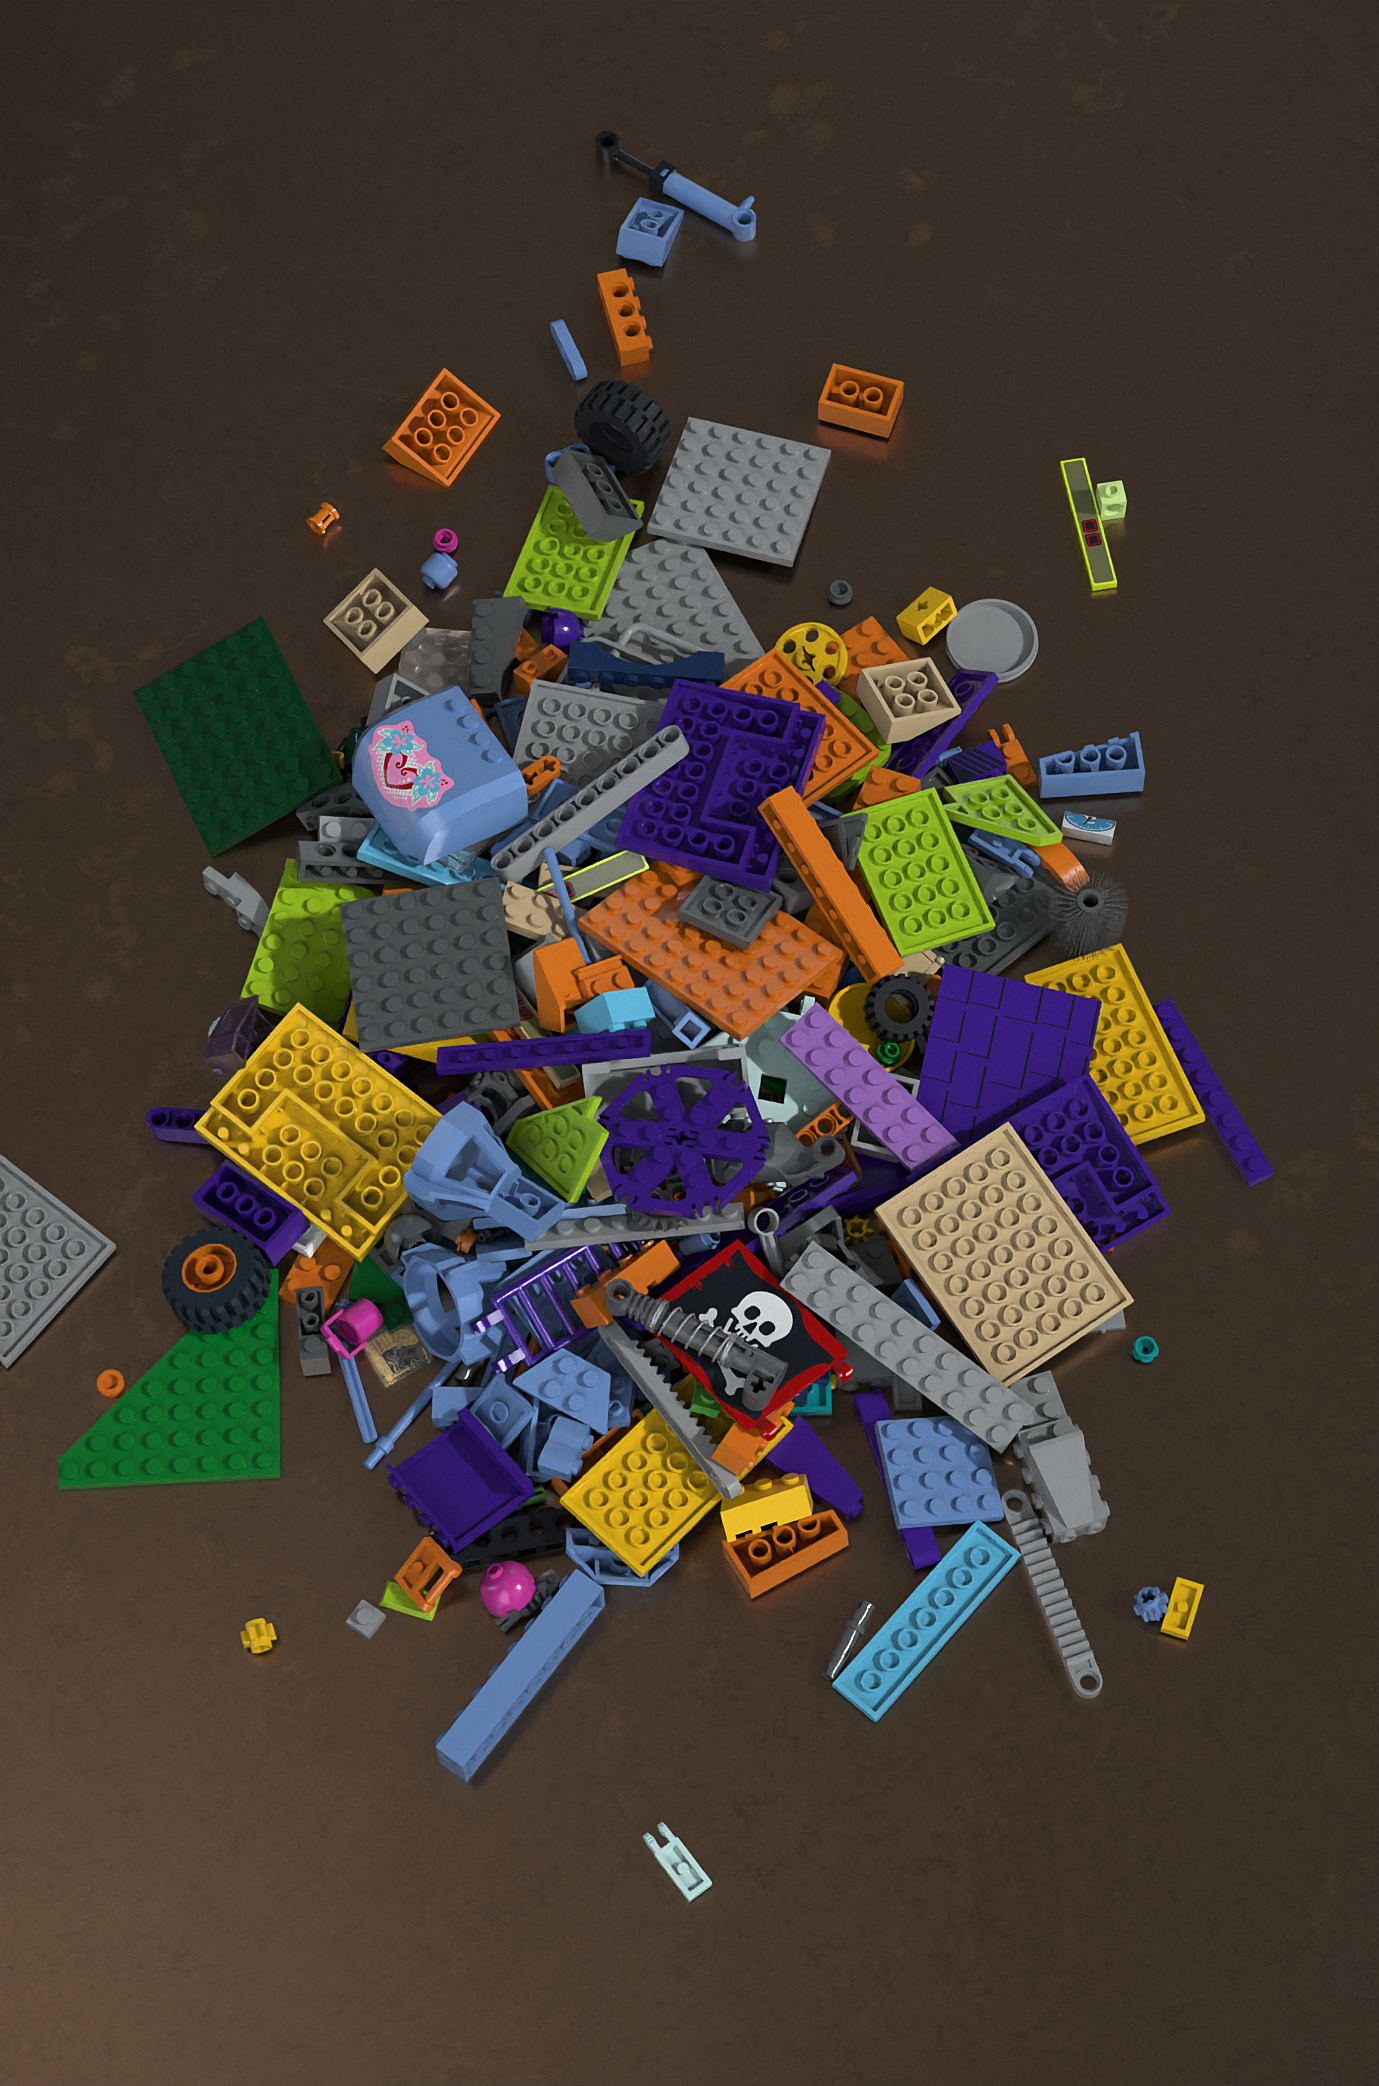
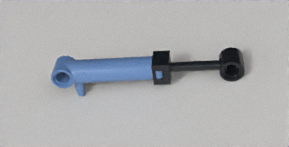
M602 131L597 134L595 138L596 158L600 163L612 164L619 159L649 176V190L662 198L668 195L732 231L733 236L739 241L747 242L755 237L756 214L750 209L755 201L754 197L748 196L737 207L676 173V167L663 159L654 169L622 151L616 133Z

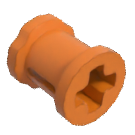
M323 502L318 512L313 517H308L306 521L314 532L323 535L326 532V527L332 521L339 519V514L333 506Z

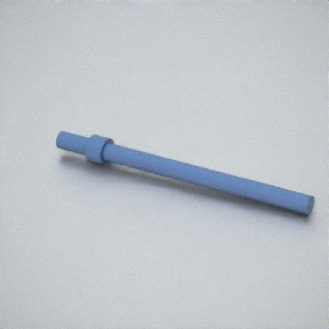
M553 847L543 850L570 936L575 938L586 966L594 964L593 961L589 960L580 929L577 927V920Z
M462 1360L455 1363L448 1361L386 1436L379 1438L375 1443L376 1448L363 1462L366 1468L372 1470L384 1454H389L394 1448L393 1443L433 1397V1386L441 1387Z

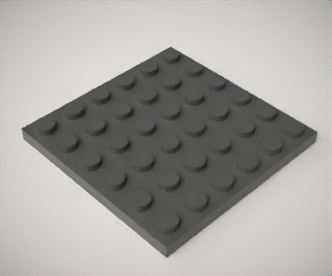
M499 876L341 903L361 1054L521 1027Z

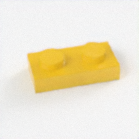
M1180 1577L1176 1578L1168 1604L1169 1612L1165 1614L1160 1632L1188 1640L1204 1585Z

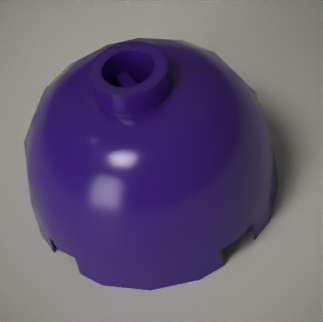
M548 606L546 609L548 615L542 616L541 644L547 642V646L552 644L568 655L571 641H578L579 637L583 638V625H579L578 618L569 610Z

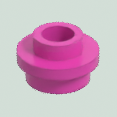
M450 529L439 530L433 538L434 548L441 553L452 552L458 545L457 535Z

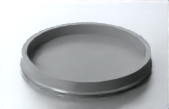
M1000 599L978 600L961 608L957 612L958 615L950 621L945 636V647L950 661L958 670L968 669L995 672L999 678L997 683H1002L1023 674L1036 658L1039 646L1036 626L1031 617L1022 608L1011 602Z

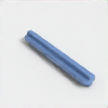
M348 1341L341 1342L346 1351L350 1353L352 1351L350 1343ZM337 1353L363 1441L366 1444L375 1442L378 1436L354 1356L348 1360H343Z

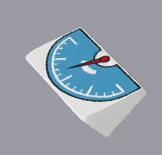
M1065 811L1061 832L1065 837L1111 845L1116 821Z

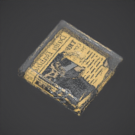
M413 1324L390 1335L384 1326L366 1339L368 1344L362 1348L386 1388L434 1362L432 1355Z

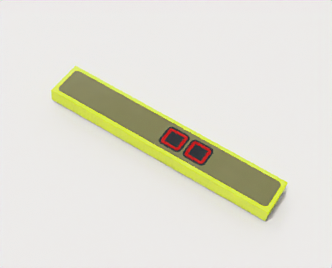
M1085 458L1060 461V470L1091 589L1096 591L1117 587V579Z
M624 850L565 876L563 880L570 901L573 903L645 871L650 867L645 856ZM553 882L535 890L558 899Z

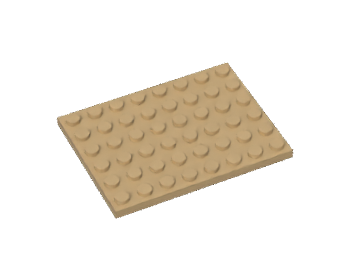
M1006 1122L874 1210L983 1370L1005 1387H1009L1134 1302L1129 1292L1009 1122Z

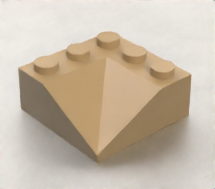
M375 568L323 622L364 664L377 674L429 620Z
M930 657L861 669L856 693L886 744L911 740L961 713V708Z

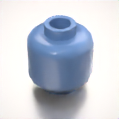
M445 552L441 554L433 553L421 566V572L424 575L421 580L432 590L435 586L439 589H445L458 575L456 569L458 564Z

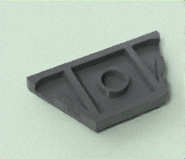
M862 812L817 824L824 837L829 841L835 855L843 863L846 872L855 869L868 813Z

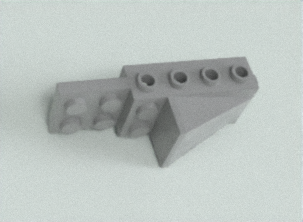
M1051 1371L1019 1379L1007 1388L1032 1406L1034 1411L1015 1435L1016 1441L1013 1443V1448L1017 1459L1021 1458L1023 1463V1476L1025 1482L1031 1485L1033 1491L1031 1493L1032 1501L1035 1508L1041 1512V1525L1045 1535L1049 1534L1052 1544L1072 1541L1084 1534L1091 1535L1100 1532L1106 1526L1107 1516H1110L1109 1507L1106 1500H1101L1098 1493L1100 1483L1096 1474L1092 1475L1088 1465H1091V1460L1087 1449H1085L1083 1432L1079 1430L1077 1424H1072L1070 1416H1067Z

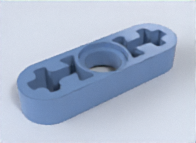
M563 319L551 322L550 329L574 381L586 378L585 364Z

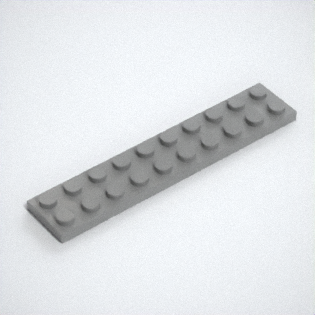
M813 1240L780 1282L779 1286L1000 1454L1003 1453L1034 1411V1408Z

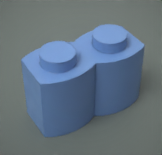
M558 1416L537 1463L539 1472L567 1482H571L574 1475L578 1476L583 1466L581 1457L585 1451L589 1452L594 1440V1436L591 1435L590 1426Z

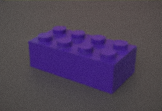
M227 1159L190 1198L199 1213L222 1230H224V1227L234 1228L235 1232L241 1231L244 1233L246 1239L250 1238L256 1244L263 1258L274 1266L311 1227L299 1208Z

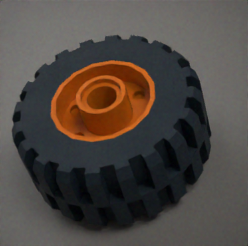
M210 1227L209 1231L201 1229L196 1231V1235L185 1237L180 1246L176 1245L171 1251L173 1255L171 1257L168 1256L164 1263L166 1269H163L161 1273V1287L175 1315L185 1326H189L191 1330L201 1332L203 1329L205 1334H215V1331L226 1333L229 1332L230 1328L235 1327L238 1329L242 1327L243 1322L247 1319L251 1321L256 1316L255 1312L257 1309H262L266 1303L264 1298H267L270 1293L271 1274L256 1244L250 1238L246 1239L245 1234L241 1231L235 1232L234 1228L224 1227V1230H221L220 1227Z

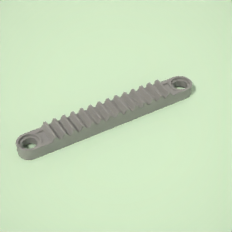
M612 1320L607 1325L598 1326L599 1334L605 1344L721 1495L730 1501L742 1493L741 1485L733 1472L711 1458L719 1445L710 1444L711 1435H703L705 1427H697L698 1418H690L692 1411L690 1409H683L685 1401H677L678 1392H670L671 1383L664 1384L665 1375H657L658 1366H650L652 1359L651 1357L644 1358V1349H637L638 1340L631 1341L615 1320Z
M1018 1489L1008 1490L1001 1499L1004 1519L1016 1549L1021 1554V1561L1073 1688L1082 1698H1094L1101 1691L1103 1684L1102 1675L1095 1661L1093 1651L1090 1649L1089 1641L1085 1637V1632L1081 1627L1076 1610L1073 1608L1072 1600L1068 1596L1063 1578L1060 1576L1058 1567H1056L1055 1559L1051 1555V1549L1047 1545L1046 1537L1043 1535L1042 1528L1027 1495ZM1011 1498H1017L1022 1502L1023 1506L1018 1511H1012L1007 1507V1501ZM1084 1676L1094 1678L1096 1681L1095 1688L1092 1690L1082 1688L1080 1685L1081 1678Z

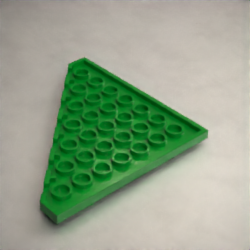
M278 1268L268 1270L271 1274L270 1293L267 1298H264L266 1303L262 1309H257L255 1312L256 1316L251 1321L247 1319L242 1323V1327L238 1329L235 1327L230 1328L229 1332L226 1333L215 1331V1334H205L203 1329L201 1332L190 1329L58 1459L57 1486L59 1490L281 1478Z

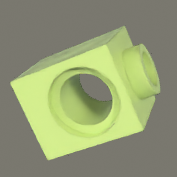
M1122 480L1097 484L1095 500L1101 521L1124 518L1127 499Z

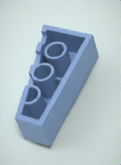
M1139 732L1130 733L1129 737L1123 739L1118 737L1109 739L1108 743L1102 745H1087L1080 751L1072 752L1069 750L1039 759L1037 779L1040 798L1143 791L1145 768Z

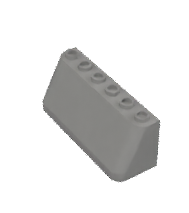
M743 1043L696 1047L694 1049L651 1052V1057L581 1063L585 1098L590 1096L602 1097L594 1115V1119L597 1121V1119H600L599 1115L641 1072L647 1081V1069H650L653 1076H658L661 1074L660 1065L663 1064L666 1067L667 1073H670L667 1063L728 1070L730 1074L734 1073L737 1080L733 1084L734 1086L739 1085L744 1080L748 1087L749 1077L746 1048ZM681 1077L677 1080L676 1087L686 1114L713 1087V1083L710 1080ZM646 1091L638 1092L619 1113L622 1118L660 1123L650 1094ZM738 1103L728 1114H730L731 1119L746 1117L747 1110L745 1105Z

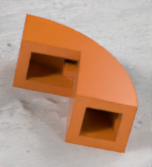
M1023 842L1026 848L1041 857V865L1049 870L1051 875L1065 888L1071 889L1063 884L1066 880L1070 884L1072 883L1074 887L1076 885H1074L1071 879H1074V882L1077 880L1079 886L1082 882L1081 877L1083 878L1084 885L1086 883V875L1087 881H1089V876L1087 872L1085 873L1081 863L1062 842L1041 847Z

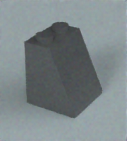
M833 1327L834 1338L849 1352V1355L843 1361L848 1363L853 1369L852 1378L844 1383L837 1377V1388L854 1391L859 1389V1387H871V1389L880 1387L884 1389L887 1386H892V1371Z

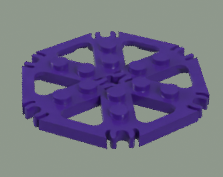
M667 1063L670 1073H667L666 1067L662 1064L660 1065V1075L653 1076L650 1069H647L646 1075L648 1080L646 1081L641 1072L599 1115L600 1119H597V1122L609 1132L599 1158L613 1196L615 1194L618 1201L623 1196H630L625 1201L629 1209L632 1208L633 1211L691 1219H696L693 1209H696L698 1216L702 1218L704 1217L703 1207L711 1206L713 1212L717 1213L716 1201L720 1203L721 1209H723L765 1166L764 1162L767 1161L766 1153L758 1152V1150L762 1148L769 1149L770 1138L750 1086L747 1087L744 1080L739 1085L734 1086L733 1084L737 1080L734 1073L730 1074L728 1070ZM681 1077L710 1080L713 1083V1087L686 1114L676 1087L677 1080ZM646 1091L650 1094L660 1123L622 1118L619 1113L638 1092ZM738 1103L745 1105L752 1123V1129L749 1132L738 1133L714 1130ZM681 1136H685L686 1141H683L682 1145H678L677 1140H680ZM611 1147L650 1151L628 1174L624 1175L616 1171L610 1155ZM703 1158L743 1163V1167L725 1186L717 1187L712 1183ZM677 1167L686 1197L682 1201L651 1198L649 1194Z

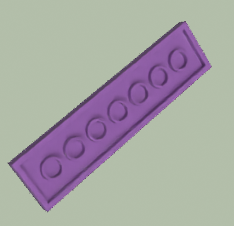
M818 1002L778 1040L912 1174L961 1146Z

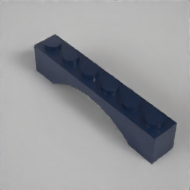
M571 641L567 665L568 680L576 683L595 682L602 685L621 684L628 687L646 686L653 689L672 688L676 678L719 687L723 684L725 653L697 651L689 657L676 662L644 665L617 658L605 651L597 643Z

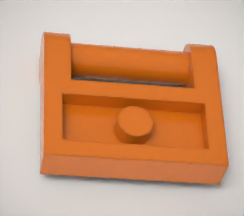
M431 1536L424 1537L394 1579L421 1610L430 1613L436 1606L435 1601L451 1580L457 1578L462 1572V1567L457 1562L451 1560ZM439 1567H441L444 1572L425 1595L422 1591Z

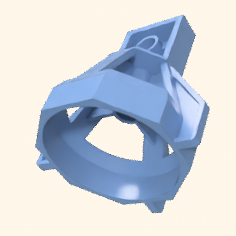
M464 1101L440 1118L417 1152L411 1169L404 1174L402 1179L406 1183L404 1189L411 1200L443 1221L481 1216L493 1217L500 1224L506 1225L531 1242L538 1239L560 1220L566 1202L521 1175L522 1172L517 1163L514 1164L509 1158L501 1139L494 1134L482 1112Z
M426 1243L402 1252L400 1259L406 1267L402 1282L407 1308L414 1318V1323L412 1324L430 1354L452 1363L462 1360L465 1365H471L493 1356L505 1331L502 1323L499 1321L486 1331L475 1335L472 1333L469 1324L494 1311L490 1304V1298L500 1292L496 1284L541 1250L532 1251L531 1257L492 1263L479 1261L475 1255L458 1252L457 1250L432 1243ZM437 1273L447 1285L456 1306L447 1313H445L440 1301L437 1288ZM506 1300L503 1304L511 1317L514 1309ZM459 1327H460V1334L456 1331V1329L459 1328Z

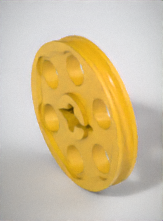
M807 622L796 625L787 630L775 645L807 679L813 680L814 686L823 679L830 686L836 687L846 672L848 655L845 644L833 629L824 624ZM812 630L818 631L819 636L814 642L806 641L808 632ZM794 642L796 643L795 650L790 654L784 653L783 648L785 644ZM830 643H837L839 646L837 652L832 655L827 654L826 647ZM804 649L806 650L808 655H810L813 658L812 665L815 669V672L813 671L812 667L806 663L807 656L804 652ZM828 667H834L836 669L835 675L830 679L824 678V670Z

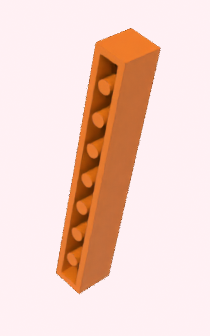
M791 785L768 797L757 807L781 844V847L868 985L871 987L887 976L894 974L905 965L888 939L886 931L876 920L872 909L866 904L859 893L857 885L847 874L843 863L835 855L829 841L818 828L814 817L810 815L803 804L801 796L796 793Z

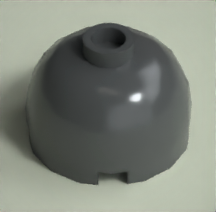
M419 1213L398 1215L391 1220L390 1225L387 1227L384 1235L385 1249L396 1265L399 1263L402 1267H405L400 1259L402 1252L426 1243L437 1245L440 1234L435 1225L424 1215Z

